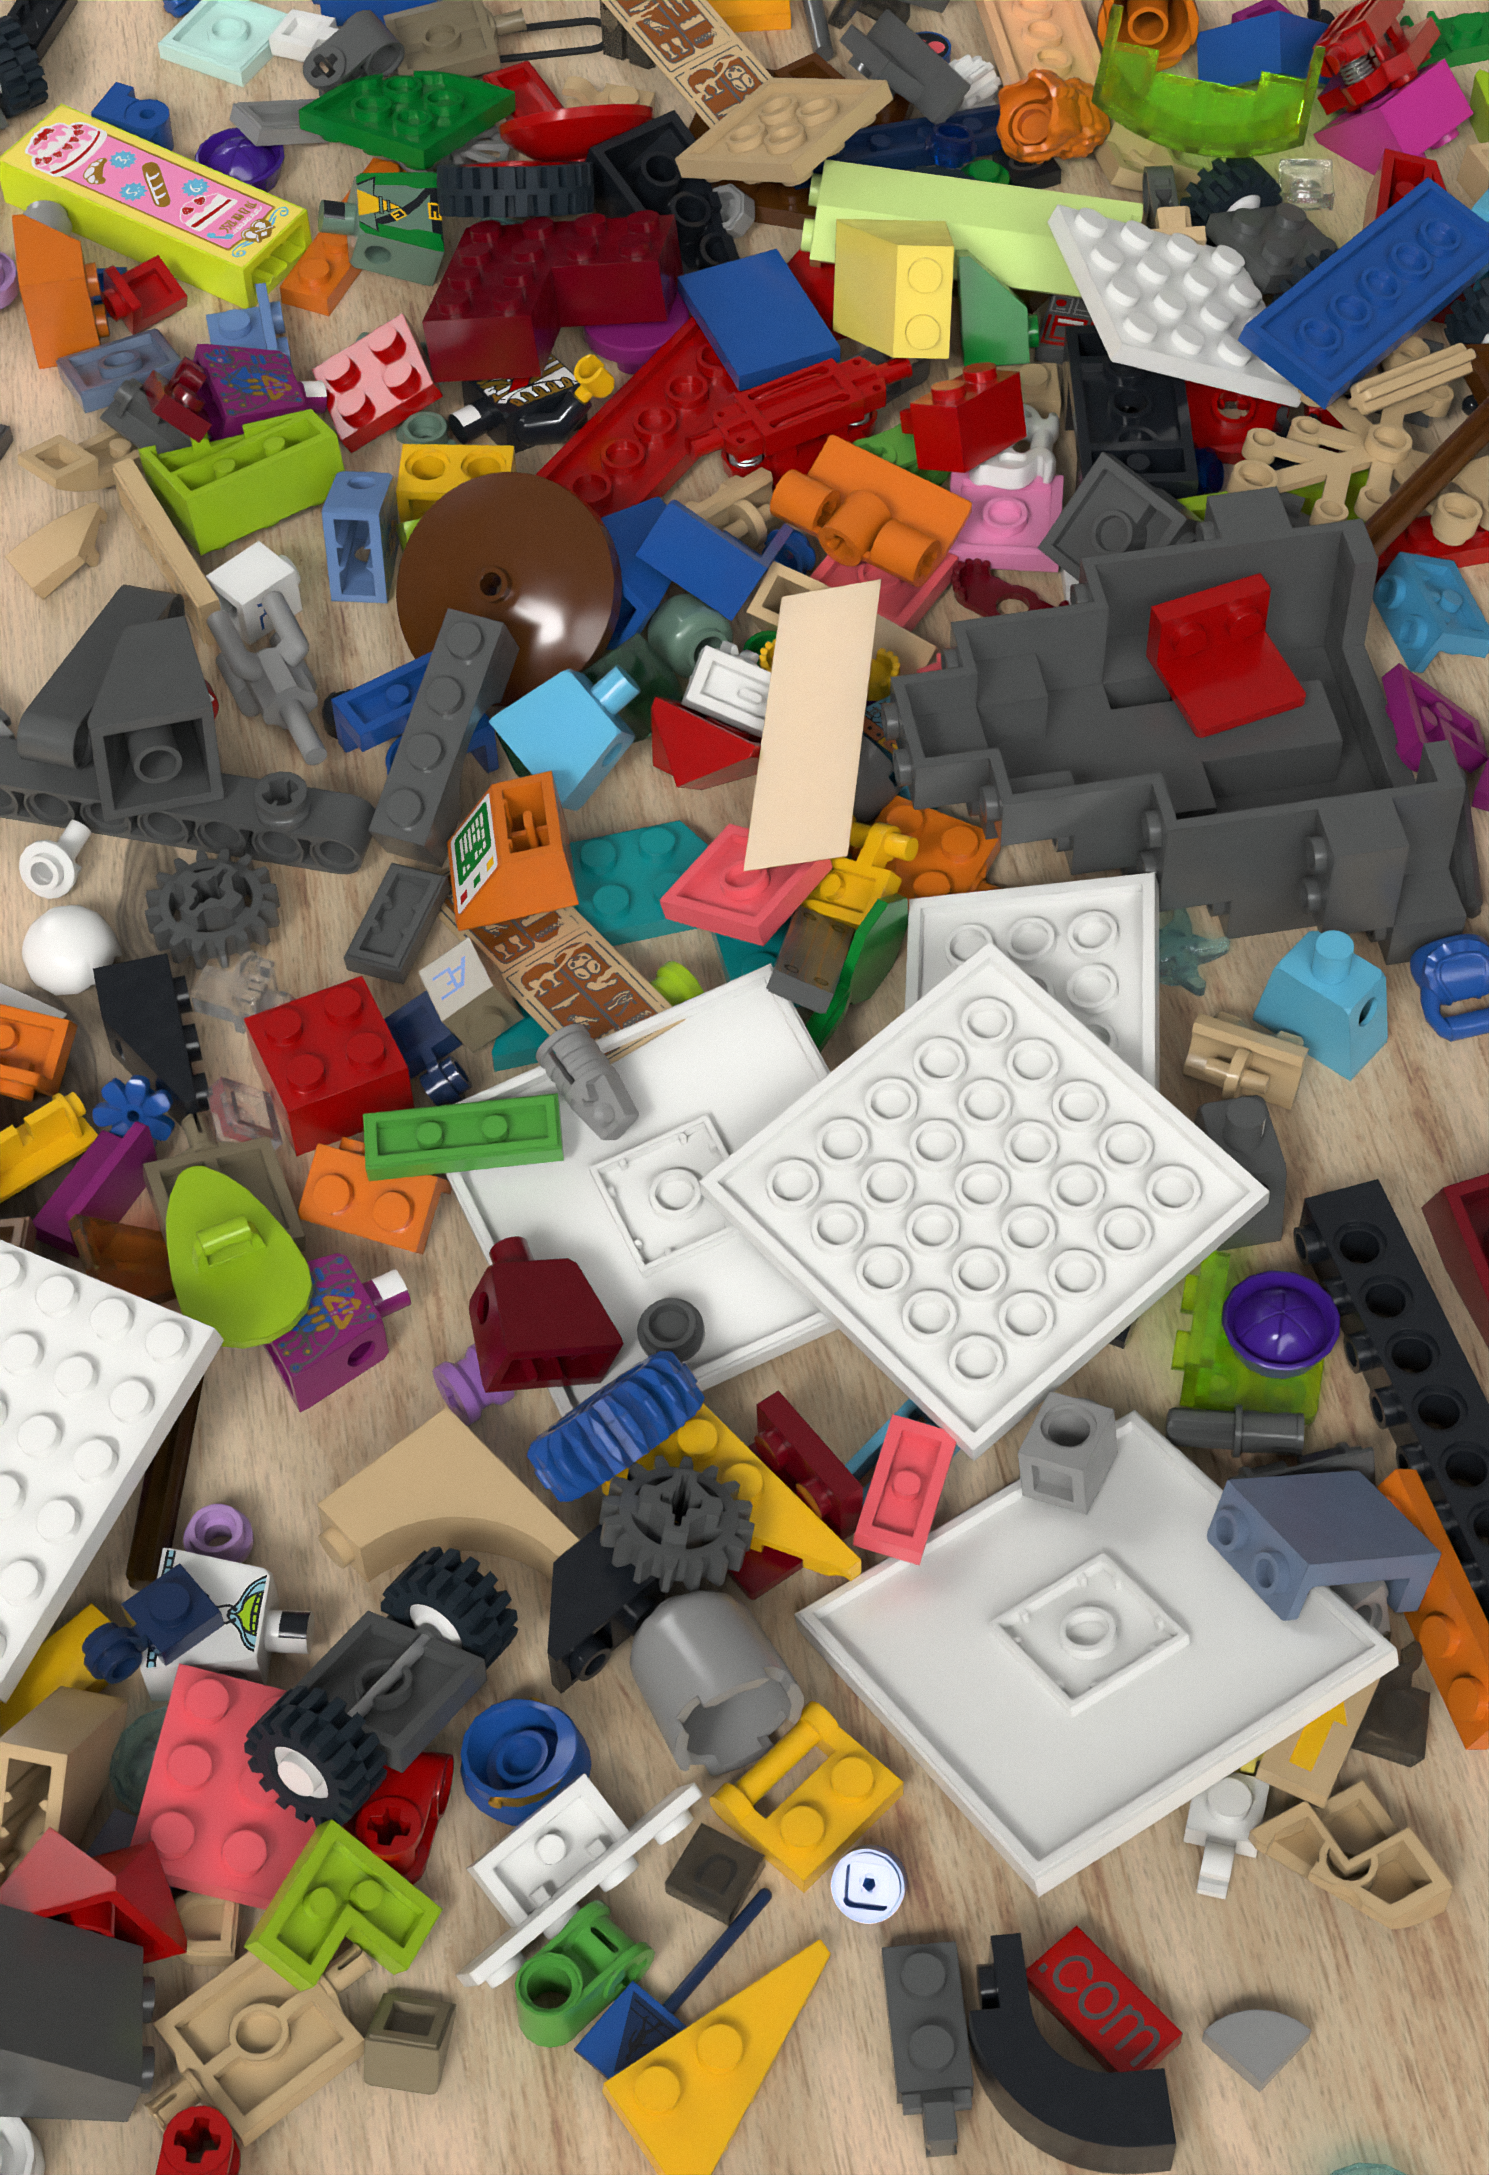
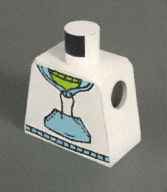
M163 1548L157 1579L180 1563L221 1611L225 1625L167 1666L162 1663L150 1647L143 1651L140 1670L151 1701H169L179 1663L267 1685L272 1652L310 1654L314 1639V1614L312 1611L279 1610V1596L273 1574L270 1571L261 1567L187 1551Z

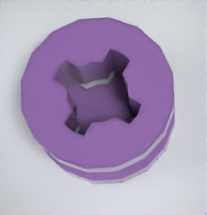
M475 1343L467 1348L463 1359L456 1363L445 1361L436 1366L432 1371L435 1383L449 1409L466 1426L480 1419L482 1409L492 1403L502 1406L515 1396L514 1391L485 1393L481 1381Z

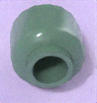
M688 593L672 596L663 602L652 615L648 626V642L654 655L683 678H689L692 675L699 653L706 645L715 649L720 648L722 641L733 643V630L728 619L694 595Z

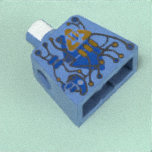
M374 471L339 472L335 476L322 508L331 601L388 603L399 546V538L395 527L399 523L394 476L390 473ZM361 547L370 549L367 562L355 557L356 551Z

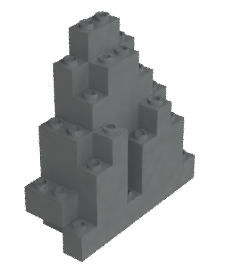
M1277 486L1207 496L1205 519L1196 525V542L1081 558L1079 584H1072L1070 586L1071 605L951 622L950 648L941 649L942 670L891 677L890 703L881 704L882 728L886 741L896 740L898 749L893 750L895 779L898 787L908 786L914 810L966 803L970 817L979 815L985 840L998 838L1000 846L1051 839L1055 852L1064 851L1071 875L1120 868L1122 876L1155 872L1159 884V912L1206 905L1211 917L1219 916L1226 940L1317 926L1318 931L1321 933L1330 930L1341 931L1345 934L1366 931L1371 943L1378 942L1385 964L1392 965L1410 962L1412 954L1427 943L1463 934L1467 915L1450 873L1449 865L1466 785L1448 740L1423 744L1416 780L1412 770L1402 762L1396 752L1395 744L1398 740L1394 725L1386 713L1385 705L1387 703L1365 647L1379 560L1362 518L1292 528ZM1261 573L1271 588L1265 631L1306 692L1305 704L1301 707L1220 733L1198 738L1191 730L1146 657L1151 606Z

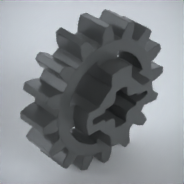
M223 848L218 854L217 859H208L204 850H198L196 862L190 865L181 858L175 859L176 873L170 875L158 872L155 876L158 889L147 890L145 896L149 909L145 910V916L149 932L154 935L157 949L159 951L170 949L173 962L177 964L184 961L189 955L193 956L196 969L203 970L209 959L214 958L218 959L222 969L228 968L230 963L229 956L238 953L246 960L251 959L250 945L255 942L267 946L271 942L268 928L279 927L280 924L277 908L281 906L276 884L271 883L267 867L254 869L252 856L248 854L241 857L237 862L231 861L229 849ZM246 895L252 900L250 908L245 906L244 898ZM176 910L180 911L181 914L179 922L174 919Z
M662 1455L655 1456L653 1470L647 1471L643 1466L634 1462L629 1467L627 1479L614 1476L611 1480L609 1494L603 1497L599 1524L603 1525L600 1543L603 1547H614L612 1564L615 1567H622L631 1563L636 1567L633 1581L638 1584L647 1580L652 1575L660 1578L661 1592L666 1593L670 1591L674 1581H683L689 1592L697 1591L703 1577H706L710 1582L719 1587L724 1584L727 1569L740 1571L745 1552L749 1551L755 1525L749 1522L753 1507L751 1501L737 1500L740 1484L737 1481L719 1484L716 1481L719 1468L714 1465L700 1473L693 1470L691 1457L684 1456L678 1468L669 1467L668 1462ZM674 1521H677L679 1526H675Z

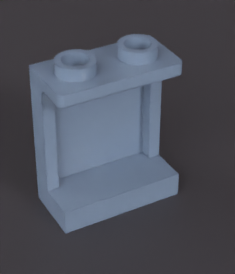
M1359 1470L1227 1480L1207 1532L1208 1542L1282 1621L1298 1619L1308 1592L1314 1587L1385 1581L1389 1592L1386 1598L1387 1604L1395 1613L1418 1611L1442 1554Z

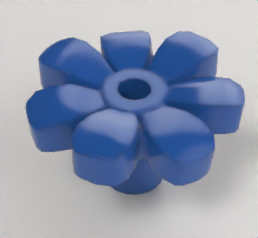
M133 1075L126 1083V1086L121 1080L113 1078L102 1088V1096L106 1102L98 1103L92 1111L93 1120L97 1126L106 1127L112 1125L109 1132L123 1138L134 1122L138 1121L149 1126L154 1147L157 1144L156 1140L166 1141L172 1134L175 1122L166 1115H163L173 1105V1099L167 1090L160 1089L154 1091L150 1088L149 1079L142 1075Z

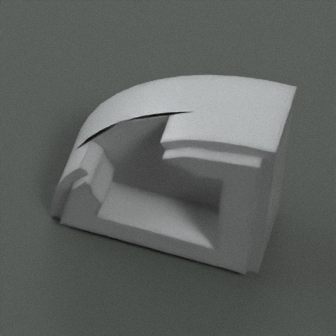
M1258 2009L1244 2010L1226 2015L1204 2030L1202 2042L1260 2093L1309 2041L1312 2030L1298 2020L1282 2013Z

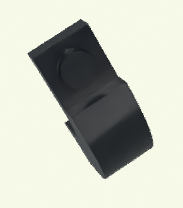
M1021 1933L990 1936L988 1963L976 1965L977 1990L981 2010H973L969 2013L968 2042L977 2077L998 2113L1017 2133L1032 2145L1048 2155L1073 2166L1111 2174H1144L1171 2171L1176 2138L1165 2069L1113 2073L1097 2072L1077 2066L1059 2055L1040 2033L1032 2014Z

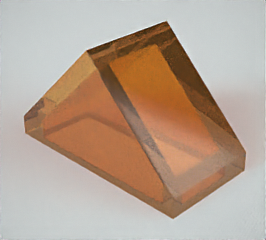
M74 1214L68 1221L85 1275L158 1305L177 1299L172 1284L168 1251L161 1231Z

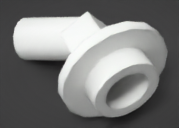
M71 820L57 842L38 840L26 847L20 856L19 870L21 878L28 889L36 895L47 899L59 898L68 893L76 883L82 868L75 863V858L91 835V830L84 824Z

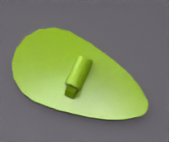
M198 1165L183 1170L178 1175L170 1194L166 1215L167 1251L171 1278L182 1315L215 1328L224 1339L221 1347L245 1349L268 1344L288 1333L307 1313L314 1291L309 1265L294 1240L270 1211L249 1190L227 1175Z

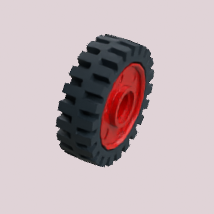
M494 161L489 163L438 165L437 200L439 214L445 217L513 218L594 212L592 162Z

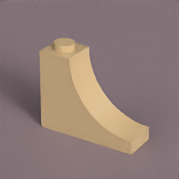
M447 1406L317 1503L323 1532L318 1535V1539L323 1549L337 1566L344 1569L350 1564L367 1583L396 1565L416 1558L424 1550L428 1552L432 1547L439 1546L443 1552L452 1548L459 1551L487 1552L505 1556L536 1569L552 1580L553 1562L580 1541Z
M60 1686L0 1737V1887L49 1827L79 1848L88 1821L102 1792L113 1775L121 1767L129 1699Z

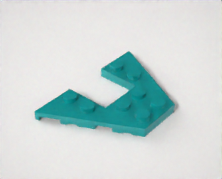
M680 820L571 842L570 847L579 905H574L573 907L612 946L698 929L665 919L659 900L709 845ZM791 917L785 921L764 947L711 932L727 983L768 964L774 967ZM518 1002L517 1004L524 1018L496 1038L491 1052L494 1072L538 1063L536 1060L537 1050L550 1036ZM792 1002L795 1008L803 1007L797 1003Z

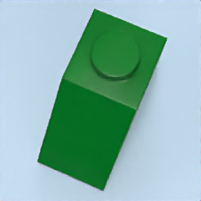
M967 249L956 250L961 358L963 366L981 362H991L996 364V366L1030 363L1029 348H1039L1037 314L1028 315L1024 300Z

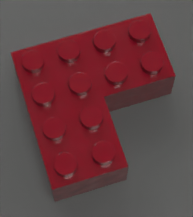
M643 210L622 218H606L602 214H586L574 221L553 222L548 217H535L526 220L522 224L501 225L500 222L495 220H485L466 227L422 321L434 383L542 377L561 327L668 321L678 292L677 277L683 275L675 214L659 215L656 211Z

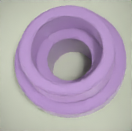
M211 1504L201 1508L193 1515L185 1529L183 1543L187 1552L242 1563L252 1550L254 1535L251 1524L243 1513L225 1504ZM226 1536L230 1538L223 1545L208 1546L216 1537Z

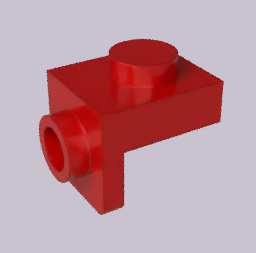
M159 255L123 274H120L114 265L103 270L104 291L101 292V300L105 304V308L111 318L116 322L122 319L132 335L187 307V294Z

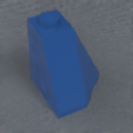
M659 496L601 518L613 539L622 576V600L619 617L606 650H626L632 647L657 609L672 581L635 556L667 506Z

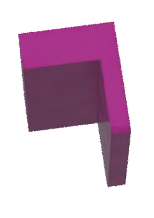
M136 1121L123 1138L105 1130L100 1132L33 1219L37 1229V1240L87 1263L90 1262L145 1189L143 1164L158 1160L149 1126Z

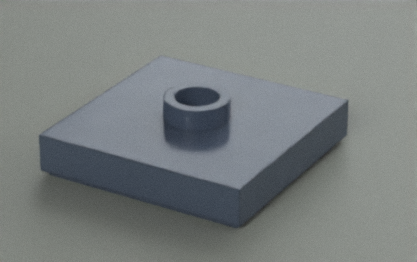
M154 328L58 358L56 364L62 381L86 414L108 407L113 402V396L125 380L129 381L132 377L141 384H144L154 369L170 380L182 359L161 332Z

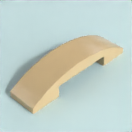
M112 428L77 445L59 434L18 454V465L54 488L64 491L83 492L114 486L113 463L129 457L133 459L141 474L144 473L138 451L139 448Z

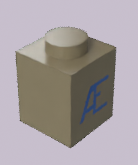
M470 937L418 972L441 1022L473 1053L524 1018L498 966Z

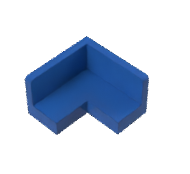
M1278 10L1199 32L1197 36L1199 92L1210 95L1275 77H1283L1325 88L1331 78L1321 76L1312 60L1315 56L1312 47L1328 28L1329 24Z
M671 500L635 556L732 621L794 529L784 523L763 555H761L726 530L722 532L679 501Z
M432 652L331 699L338 743L345 752H350L357 748L364 752L404 732ZM484 713L474 730L467 753L470 752L489 774L499 769L495 729L488 722L490 718Z

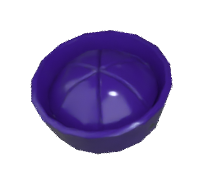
M237 127L228 128L213 134L199 146L195 154L196 162L267 193L276 186L285 158L283 145L255 146Z
M1271 1270L1250 1275L1232 1288L1223 1304L1222 1326L1236 1357L1249 1370L1269 1378L1287 1379L1305 1374L1331 1352L1340 1335V1314L1333 1298L1317 1282L1295 1272Z

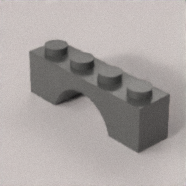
M448 608L368 830L387 853L442 868L448 852L447 842L454 834L462 813L460 783L470 740L485 711L493 704L501 703L520 649L503 622Z

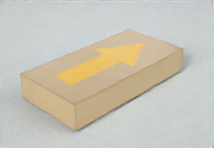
M1380 1678L1265 1751L1255 1778L1324 1809L1376 1692Z

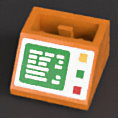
M552 771L492 784L447 842L455 921L458 931L490 926L507 920L579 905L568 826Z

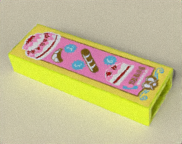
M62 103L0 156V183L6 203L26 211L28 205L35 201L47 200L58 203L67 211L68 218L72 223L71 232L140 263H144L159 255L174 278L243 309L252 308L258 304L255 284L266 282L267 293L269 294L288 276L312 243L306 209Z

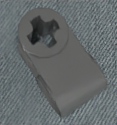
M362 10L349 17L339 30L309 53L303 64V75L309 85L319 90V96L336 88L340 83L344 84L361 77L382 73L383 78L392 74L402 63L405 54L404 46L371 10ZM320 62H323L329 69L327 73L320 67Z

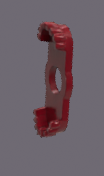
M967 558L965 563L959 561L958 567L955 566L953 568L951 584L955 599L963 607L982 617L1001 615L997 611L996 606L1007 599L1022 601L1029 608L1028 611L1054 607L1040 600L1029 588L1011 585L993 576L988 560L982 562L979 558L974 559V561ZM1063 600L1059 604V607L1069 605V602L1067 600Z

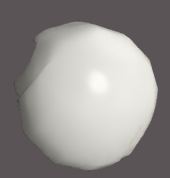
M80 905L58 906L48 910L32 923L22 946L23 962L33 982L56 996L79 994L91 985H96L93 968L112 965L115 957L122 956L117 937L103 917L97 912Z

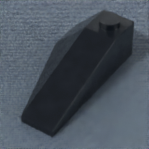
M673 110L590 147L585 162H592L594 209L598 214H602L606 218L628 217L634 212L643 210L656 211L659 215L675 214L683 275L740 258L733 237L728 235L726 229L723 228V220L720 214L722 204L718 192H712L711 184L706 179L681 177L675 158L692 145L696 139L676 111Z

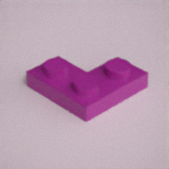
M1400 663L1381 677L1388 702L1385 705V710L1393 722L1398 740L1395 744V749L1399 758L1410 770L1418 772L1424 743L1443 740L1449 741L1458 767L1460 765L1469 773L1474 772L1488 760L1489 757L1477 719Z

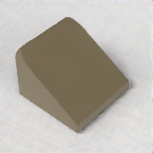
M383 1993L365 2038V2083L389 2089L428 2095L435 2094L443 2074L456 2015V2004Z

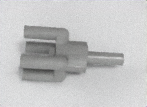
M272 591L262 599V606L276 633L270 638L271 647L261 649L256 653L247 651L226 611L220 610L212 613L207 619V624L221 650V653L216 657V664L242 714L247 717H254L261 713L267 725H278L284 730L288 729L306 764L317 765L323 762L327 757V751L308 717V714L318 705V697L315 693L317 684L304 660L309 651V643L283 594L279 591Z

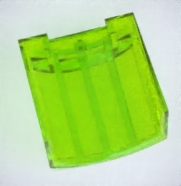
M1113 4L1091 100L1094 105L1113 120L1133 133L1161 146L1206 157H1255L1304 146L1326 47L1315 45L1303 79L1261 71L1256 91L1156 71L1160 50L1119 42L1124 6Z

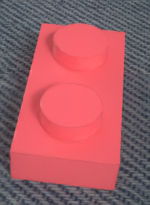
M892 1414L854 1534L853 1546L920 1566L956 1447V1441L944 1429Z

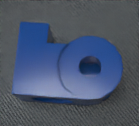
M115 82L91 111V116L170 151L174 148L169 108L158 100L136 99L134 87Z

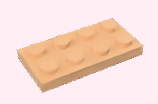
M975 0L1003 86L1024 80L1028 73L1035 68L1037 70L1046 69L1057 73L1063 80L1076 77L1080 78L1083 82L1091 83L1097 90L1103 92L1106 98L1110 99L1113 86L1081 0Z

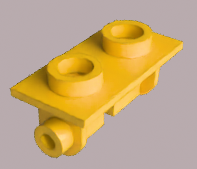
M74 1092L65 1097L60 1093L52 1096L53 1101L24 1117V1124L16 1129L11 1125L0 1132V1203L87 1151L97 1138L98 1134L84 1119L83 1115L86 1114V1109Z

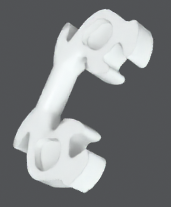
M1023 404L1027 437L1022 440H1027L1031 443L1030 450L1025 453H1019L1014 451L1012 446L1006 448L969 470V477L972 483L977 486L989 485L1007 490L1024 488L1037 476L1043 478V483H1050L1056 472V458L1052 450L1053 444L1059 437L1060 422L1057 414L1051 412L1047 419H1042L1037 410Z

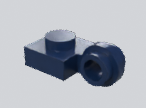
M426 990L384 1020L408 1066L410 1079H413L427 1069V1072L419 1077L427 1095L436 1106L447 1105L448 1103L452 1105L466 1099L464 1092L472 1088V1083L462 1066L453 1056L448 1057L444 1061L442 1059L463 1044L441 1022Z
M179 1563L121 1604L124 1615L133 1626L132 1628L119 1627L117 1623L109 1622L99 1626L88 1635L82 1645V1651L85 1654L84 1666L95 1679H105L109 1684H117L130 1677L139 1668L143 1659L141 1653L149 1647L162 1663L167 1666L225 1625L221 1611Z

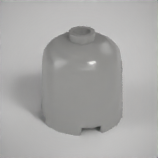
M697 1590L670 1597L663 1601L644 1620L634 1635L629 1661L632 1675L678 1767L683 1771L689 1770L690 1765H705L710 1776H716L743 1768L761 1758L773 1747L768 1736L782 1725L786 1717L792 1724L797 1723L801 1717L805 1698L797 1681L749 1608L741 1600L718 1590Z

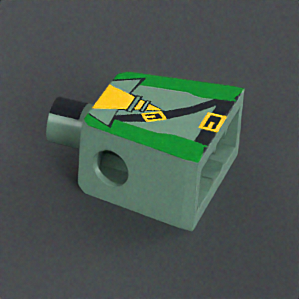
M360 173L354 177L347 202L321 200L318 212V231L347 235L349 263L355 268L433 286L445 252L442 216L439 214L437 200V173Z

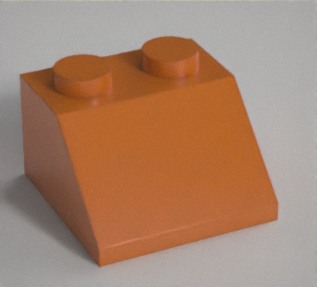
M24 214L12 215L19 289L39 369L57 367L56 360L58 358L101 345L102 337L110 336L105 304L94 305L93 296L101 295L97 266L95 262L85 264L81 241Z

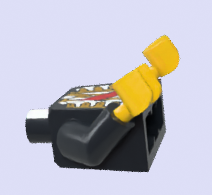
M551 353L542 377L461 381L464 407L450 414L448 421L453 434L462 444H467L484 434H487L497 445L514 446L515 454L537 445L560 444L572 432L581 429L588 422L587 412L592 407L589 400L593 396L603 398L609 395L614 389V378L604 368V363L593 354L582 357L577 362L573 374Z

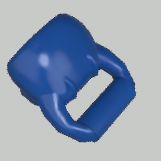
M1473 933L1459 934L1435 940L1418 948L1410 957V970L1416 985L1420 988V1002L1426 1022L1439 1037L1450 1042L1489 1033V1007L1444 1018L1440 1012L1441 1005L1451 1006L1453 1002L1470 998L1481 999L1482 996L1489 994V944L1484 937Z

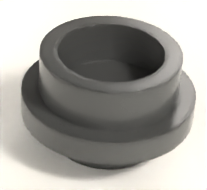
M665 1298L656 1301L643 1312L638 1322L637 1335L640 1346L648 1357L659 1351H672L682 1363L692 1358L700 1350L705 1338V1326L700 1312L691 1303L677 1298Z

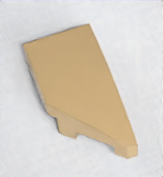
M96 501L86 504L42 527L4 557L31 589L44 600L85 562L90 567L98 566L100 553L95 549L99 525L106 524L108 514Z

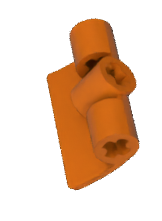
M830 435L807 475L792 469L782 476L772 494L769 510L771 515L817 537L823 550L838 563L852 567L858 565L863 560L919 588L928 581L955 543L972 513V503L835 435Z

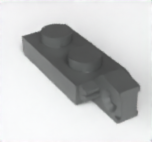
M956 1941L882 1947V1970L897 2104L902 2103L903 2116L921 2114L926 2158L957 2155L956 2142H958L955 2111L972 2110L974 2083Z

